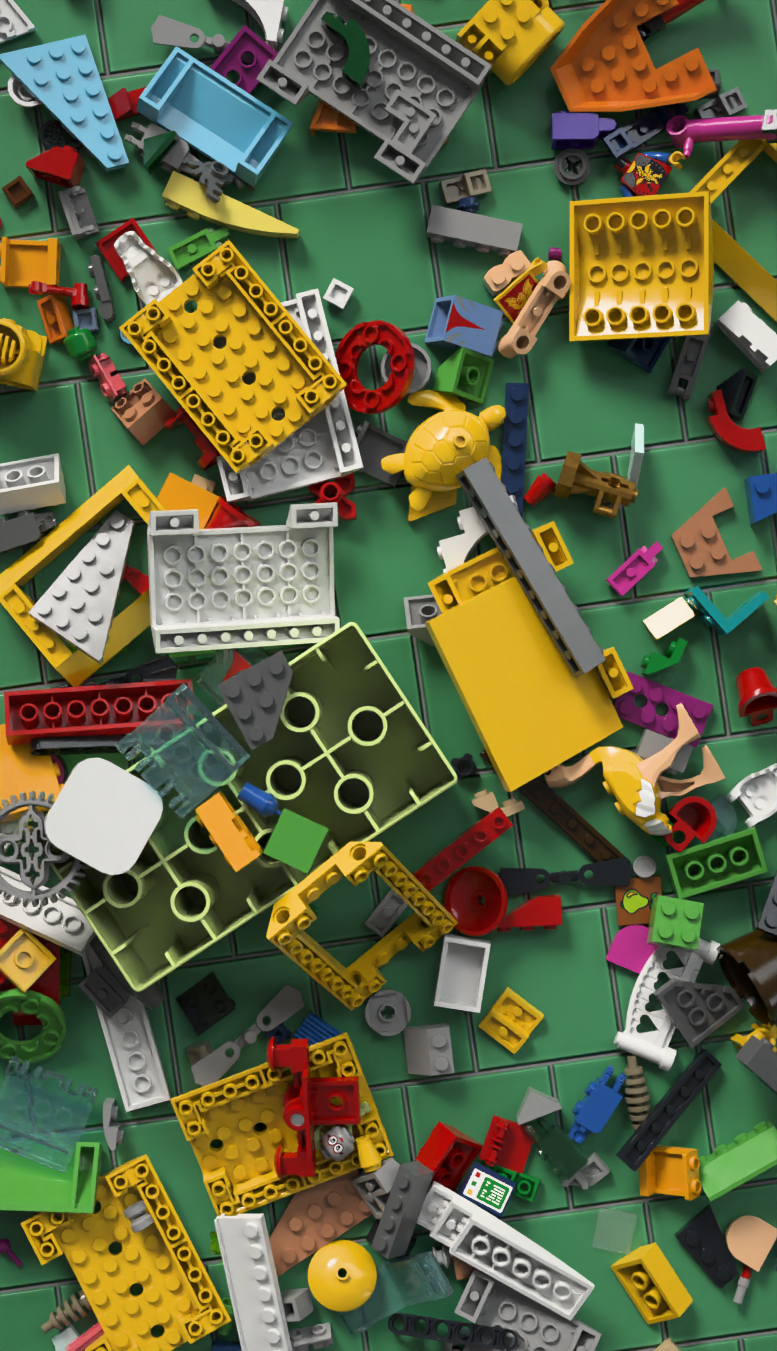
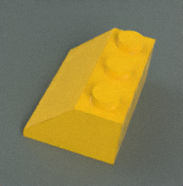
M656 1242L640 1246L611 1266V1269L648 1325L679 1318L693 1302L692 1297Z

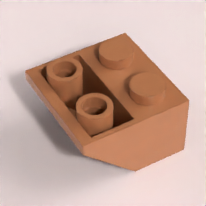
M145 378L134 385L130 392L117 400L115 405L111 407V410L142 445L146 444L163 429L166 421L173 416H177L175 411Z

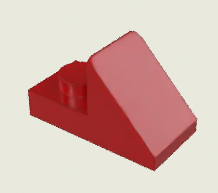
M125 87L108 98L115 122L142 115L137 111L139 96L146 87L127 92Z

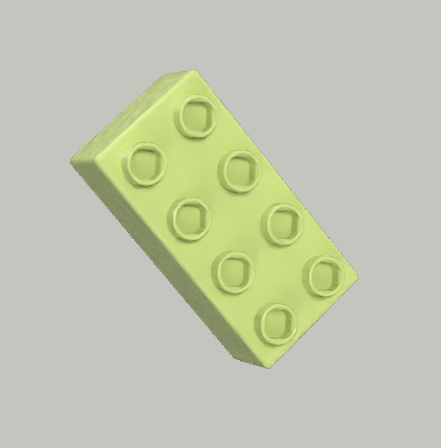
M347 623L289 662L294 673L274 739L251 750L227 704H225L125 770L150 784L159 792L163 802L160 820L137 861L128 871L118 875H108L99 872L91 866L88 869L81 868L80 870L85 872L86 876L84 878L76 876L81 883L79 886L71 883L74 891L69 894L134 991H143L275 904L350 841H370L457 783L458 776L356 623ZM246 782H249L268 794H273V797L278 802L277 809L282 812L286 808L329 828L308 874L263 852L256 859L235 872L226 862L221 849L217 848L209 837L211 834L206 826L203 828L196 820L195 815L197 813L195 809L221 791L261 848L265 850L280 816L275 813L269 817L260 816L252 808L237 799ZM53 846L55 853L63 854L64 851ZM70 856L65 862L50 863L61 882L71 871L75 858Z

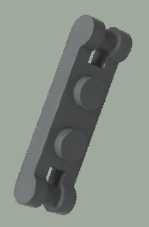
M710 322L709 335L685 336L667 390L668 395L674 396L676 394L682 396V399L689 401L714 322ZM679 379L687 382L685 388L678 386Z

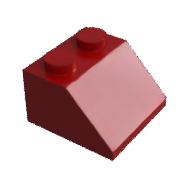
M64 145L63 148L55 146L28 160L25 166L34 178L65 188L79 186L85 163L76 149Z

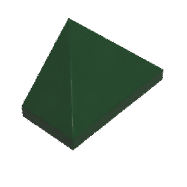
M175 131L144 139L143 166L149 175L180 140Z

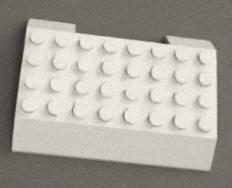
M318 288L296 294L297 299L281 302L340 375ZM218 337L214 341V346L218 349L224 348L227 344V340L223 337ZM247 373L243 377V382L247 385L253 384L256 380V376L253 373ZM344 389L320 413L259 462L236 474L222 455L216 457L227 502L254 500L341 478L363 468ZM275 409L272 413V418L276 421H280L285 417V411L282 409Z
M337 502L290 505L286 525L199 529L198 509L150 511L147 544L150 623L155 653L319 643L340 629V618L335 616L333 526H338Z

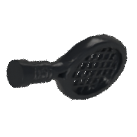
M58 120L47 121L39 131V139L48 150L53 148V145L60 148L64 147L62 143H65V146L70 144L69 146L76 150L83 146L77 139H73L72 136L68 138L70 134L65 132V129Z

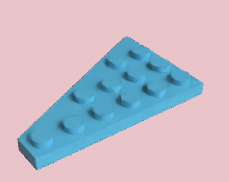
M86 35L0 54V63H3L13 74V77L22 83L25 89L50 111V115L55 120H58L62 127L75 140L77 139L92 157L97 159L98 164L106 172L129 165Z

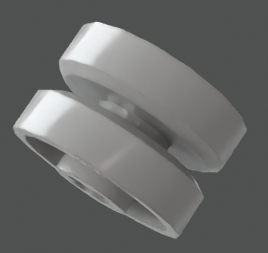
M413 343L411 345L414 352L415 369L412 383L404 398L418 391H423L429 384L432 371L431 360L426 351ZM388 351L384 354L381 362V376L384 384L388 381L389 374L392 372L390 366L391 355Z

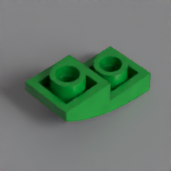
M495 1164L494 1172L516 1183L513 1195L530 1202L535 1200L541 1179Z

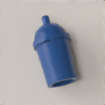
M246 782L237 799L252 808L260 816L269 817L274 813L280 816L282 813L277 809L278 802L273 797V794H268L249 782Z

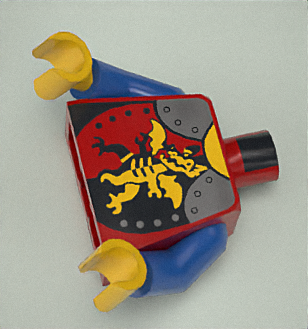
M680 151L672 154L644 152L643 154L638 153L632 163L622 156L619 157L613 168L624 174L619 182L622 197L656 195L673 168L671 165L673 164L676 169H681L683 166L677 161L679 159L685 160V156Z

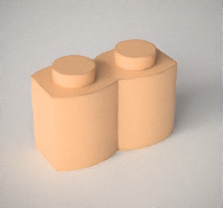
M521 250L513 252L504 260L503 264L494 266L486 273L483 285L492 296H497L524 273L531 263Z

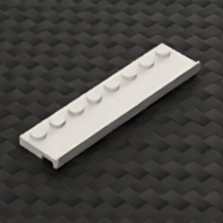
M221 1214L217 1216L214 1223L242 1351H293L264 1214H238L237 1216Z

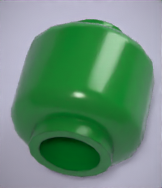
M77 326L67 331L68 336L63 340V344L71 359H78L81 362L96 354L95 350L98 345L89 329H80Z

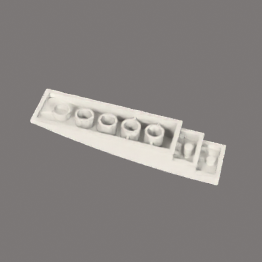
M433 1181L429 1187L417 1223L430 1230V1237L450 1247L449 1253L566 1319L572 1320L594 1289L595 1285L517 1230L436 1181Z

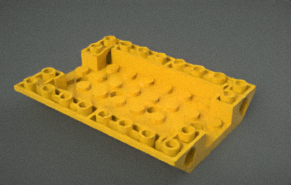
M227 240L192 268L194 274L161 301L158 302L156 298L122 324L119 329L237 474L259 462L320 413L339 395L347 384L231 241ZM190 301L196 302L198 305L197 310L193 313L185 311V305ZM218 337H223L227 340L226 346L222 349L214 346V341ZM253 373L256 376L255 382L250 385L243 382L245 374ZM275 409L285 411V417L282 420L276 421L272 418V413Z
M345 1032L309 1046L311 1078L359 1077L360 1106L366 1101L372 1110L361 1117V1124H353L352 1136L355 1141L360 1136L369 1135L382 1160L394 1156L383 1122L348 1033ZM266 1062L170 1099L186 1141H190L202 1170L203 1182L217 1216L221 1214L237 1216L238 1214L245 1213L361 1168L357 1143L355 1142L354 1151L339 1162L332 1158L327 1160L322 1152L315 1149L317 1167L315 1177L284 1175L283 1180L277 1177L274 1168V1156L277 1147L283 1144L284 1152H297L298 1148L297 1131L290 1129L283 1119L284 1094L288 1085L294 1080L291 1067H277L276 1072H273ZM332 1097L330 1099V1102L334 1105H340L343 1102L339 1097ZM259 1122L266 1125L265 1130L261 1132L253 1128ZM214 1139H219L223 1142L219 1148L211 1147L210 1143Z

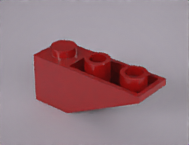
M559 894L539 895L531 898L506 913L502 923L497 927V931L508 932L511 931V927H520L522 931L534 930V926H543V929H557V925H562L561 896Z

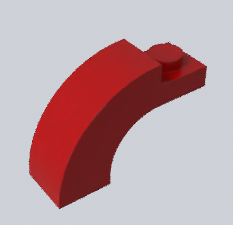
M717 390L710 393L707 405L710 413L713 412L714 416L708 417L706 422L715 438L724 446L737 452L759 453L766 450L761 428L746 429L736 425L727 413L722 391Z

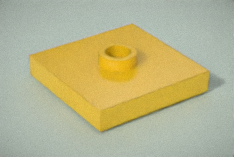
M21 928L0 949V971L22 993H25L57 958L29 931Z

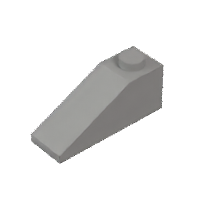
M309 1288L280 1291L286 1322L301 1321L314 1311Z

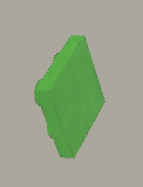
M284 808L263 853L308 874L329 828Z

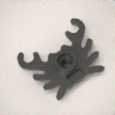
M211 159L205 163L190 160L186 162L188 167L194 170L192 175L200 178L199 185L207 186L206 196L213 203L220 201L219 196L223 193L220 188L230 185L232 182L240 190L244 185L248 186L251 192L256 188V185L253 187L228 171V168L221 162Z

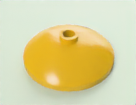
M350 1240L329 1242L314 1254L309 1264L308 1284L311 1293L322 1306L332 1311L347 1312L359 1308L371 1297L376 1286L377 1270L372 1256L363 1246ZM341 1269L347 1272L344 1278L338 1276V1271Z

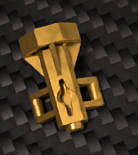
M571 451L567 452L554 496L566 500L569 495L579 493L597 497L593 513L612 519L616 518L619 505L629 507L630 502L635 503L639 491L634 489L636 483L627 481V477L607 471L602 473L592 470L580 461L581 454ZM601 500L614 502V508L600 505Z

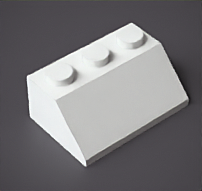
M59 453L0 464V515L66 503V488Z

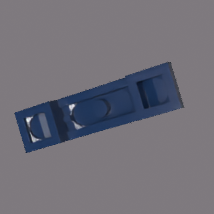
M684 102L656 106L624 128L621 127L606 136L602 141L614 159H617L666 129L667 122L672 117L677 115L685 116L689 113V110Z

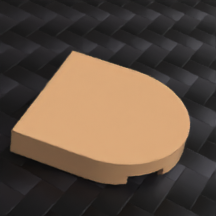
M753 1215L738 1217L731 1221L725 1233L728 1250L733 1257L759 1272L777 1238V1228Z

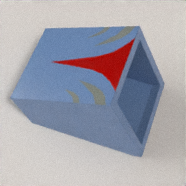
M457 295L435 298L424 343L454 351L459 347H465L483 356L492 357L497 348L496 339L498 331L503 324V311Z

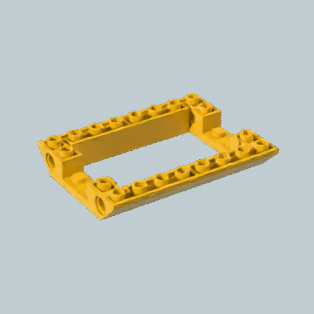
M765 139L739 140L690 192L709 191L710 203L712 205L736 177L758 157L763 149L777 163V143L767 144ZM712 219L714 263L777 323V280Z
M130 465L0 574V603L51 665L73 687H79L151 625L149 589L113 619L112 627L109 630L108 644H106L104 651V661L100 665L80 650H76L73 653V648L67 641L31 618L28 612L36 603L19 586H24L123 500L127 499L147 524L150 511H167Z
M350 841L274 904L266 937L352 1011L387 982L379 971V967L388 963L390 958L405 949L411 941L422 952L432 947L440 937L449 933L458 922L382 842ZM374 870L415 912L355 962L345 968L304 931L317 919L309 904L318 899L330 886L336 884L341 877L345 876L356 887L359 883L365 881L369 873Z

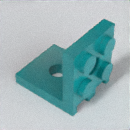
M698 586L691 587L684 593L687 597L685 599L686 603L693 610L697 609L702 614L700 619L707 627L712 626L719 635L731 632L770 598L765 591L755 592L725 618Z

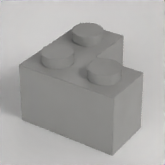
M644 729L635 753L645 760L662 751L674 739ZM688 744L683 746L677 753L672 767L667 769L666 772L676 775L677 771L684 773L693 746Z
M394 1158L381 1161L382 1166L375 1171H361L351 1180L376 1219L382 1217L400 1166Z

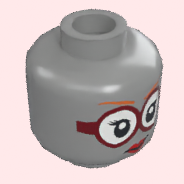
M335 1126L321 1137L323 1146L320 1150L327 1160L332 1158L339 1162L354 1151V1143L356 1141L346 1127Z

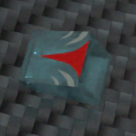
M262 647L221 649L194 680L203 691L207 692L215 700L219 707H222L226 702L216 685L270 657V655Z

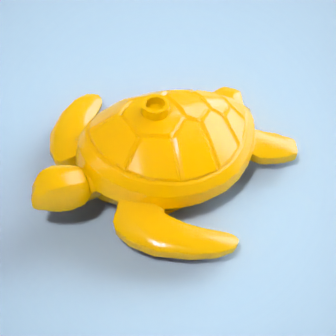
M423 390L409 395L407 401L412 406L442 411L427 418L413 431L407 442L405 453L389 455L381 460L382 470L389 474H395L404 470L406 481L416 487L408 497L411 509L417 512L421 511L427 504L432 491L443 492L460 488L461 485L455 476L485 457L494 466L495 474L501 482L502 459L498 449L490 445L489 431H494L504 421L506 417V409L501 405L490 406L481 411L477 417L472 413L466 412L464 402L453 395L434 390Z

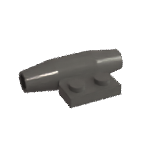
M96 935L90 941L89 945L103 966L95 968L78 986L109 1019L128 1002L130 994L151 1010H154L166 998L156 982L141 992L134 991L98 936Z

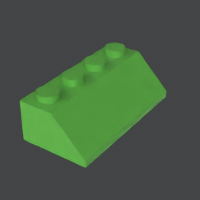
M755 827L686 848L681 852L677 851L666 855L669 877L678 899L768 872Z
M770 1121L758 1123L754 1126L753 1131L737 1135L733 1142L716 1147L713 1150L714 1153L707 1157L705 1155L699 1157V1180L710 1202L777 1165V1130Z

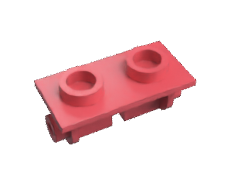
M105 352L97 357L93 355L89 361V370L93 377H97L101 384L100 389L103 395L108 397L112 403L117 395L121 397L127 393V386L120 374L111 377L110 373L115 372L117 369L109 355H106Z

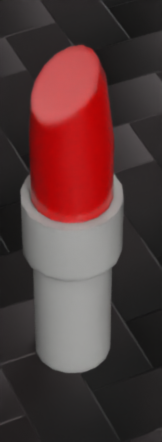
M746 1264L739 1277L738 1287L733 1299L738 1304H742L751 1281L750 1277L753 1269Z

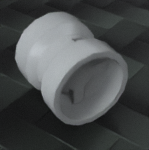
M143 1200L123 1211L126 1219H129L131 1222L130 1227L133 1233L143 1230L154 1222L152 1216L147 1214L146 1205Z

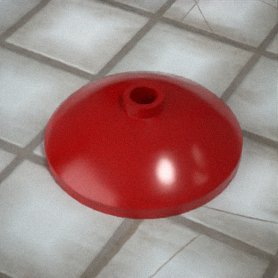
M471 866L461 869L450 879L445 890L444 906L457 920L458 923L454 926L457 930L470 936H482L491 933L502 923L507 912L508 897L505 886L497 874L485 867ZM482 897L485 898L484 904L481 902Z

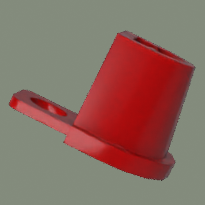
M220 496L217 499L219 504L206 529L263 525L242 511L237 505L227 502L226 498Z
M753 667L742 671L736 678L739 718L750 715L751 726L771 722L773 720V709L777 708V688L774 687L764 669L760 667ZM767 714V716L762 719H756L759 715Z
M689 796L682 798L666 815L675 824L672 826V833L666 834L664 840L678 852L683 851L693 838L704 844L716 827L717 816L715 809L709 801L702 797ZM678 830L685 834V840L680 844H676L672 839L673 833Z

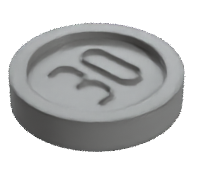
M649 856L638 857L633 864L635 875L642 879L651 878L656 872L655 861Z

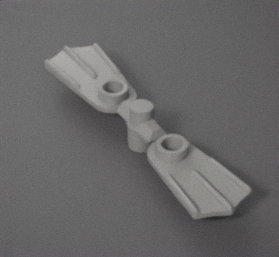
M161 15L158 16L150 27L154 44L198 49L204 44L205 47L213 48L215 52L219 53L224 51L230 43L225 41V38L220 34L215 35L213 38L205 37L203 31L199 28ZM192 36H197L199 40L198 42L194 43L190 40V38ZM278 44V49L276 51L277 53H279V51L283 47L282 44ZM245 53L242 61L252 64L254 62V55L252 53Z
M286 984L260 1011L256 1017V1024L243 1031L240 1037L234 1041L235 1043H224L191 1066L194 1082L201 1086H206L218 1081L238 1060L240 1050L246 1044H252L256 1041L257 1035L261 1030H272L302 1009L304 1003L300 991ZM265 1016L269 1017V1023L267 1025H264L262 1022V1019ZM228 1048H231L233 1051L230 1057H227L225 1054Z

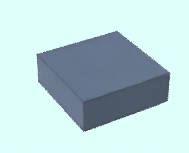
M95 307L72 311L75 327L79 326L80 329L87 328L91 333L99 332Z

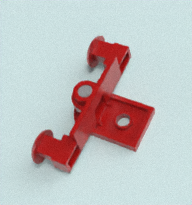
M273 1036L267 1045V1063L273 1072H276L277 1067H291L294 1080L288 1085L284 1094L283 1119L290 1129L297 1131L298 1139L297 1152H284L283 1144L277 1147L274 1156L275 1172L281 1180H283L284 1175L315 1177L317 1167L314 1125L361 1124L359 1077L311 1078L308 1039H292L291 1044L277 1045L276 1037ZM332 1097H339L343 1102L340 1105H334L330 1102V1099Z

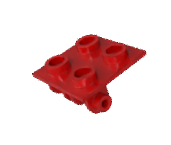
M493 1115L479 1159L486 1161V1164L490 1166H495L496 1164L523 1173L537 1129L522 1124L518 1125L516 1122Z

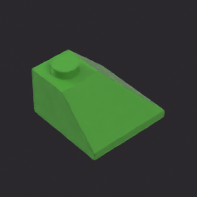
M459 347L438 368L433 390L456 396L461 400L483 404L494 360L465 347Z

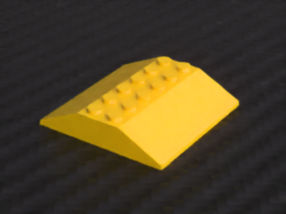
M709 191L570 201V342L709 335L714 290V242Z

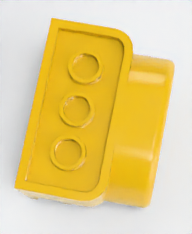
M489 0L460 30L455 41L492 65L488 74L493 72L505 85L509 86L551 45L563 30L565 23L549 7L548 0Z
M0 319V384L38 391L48 337L26 330L24 327L16 324L14 320Z

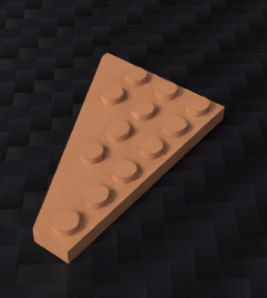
M358 1169L293 1195L269 1237L277 1277L372 1215V1212L351 1182L360 1173Z

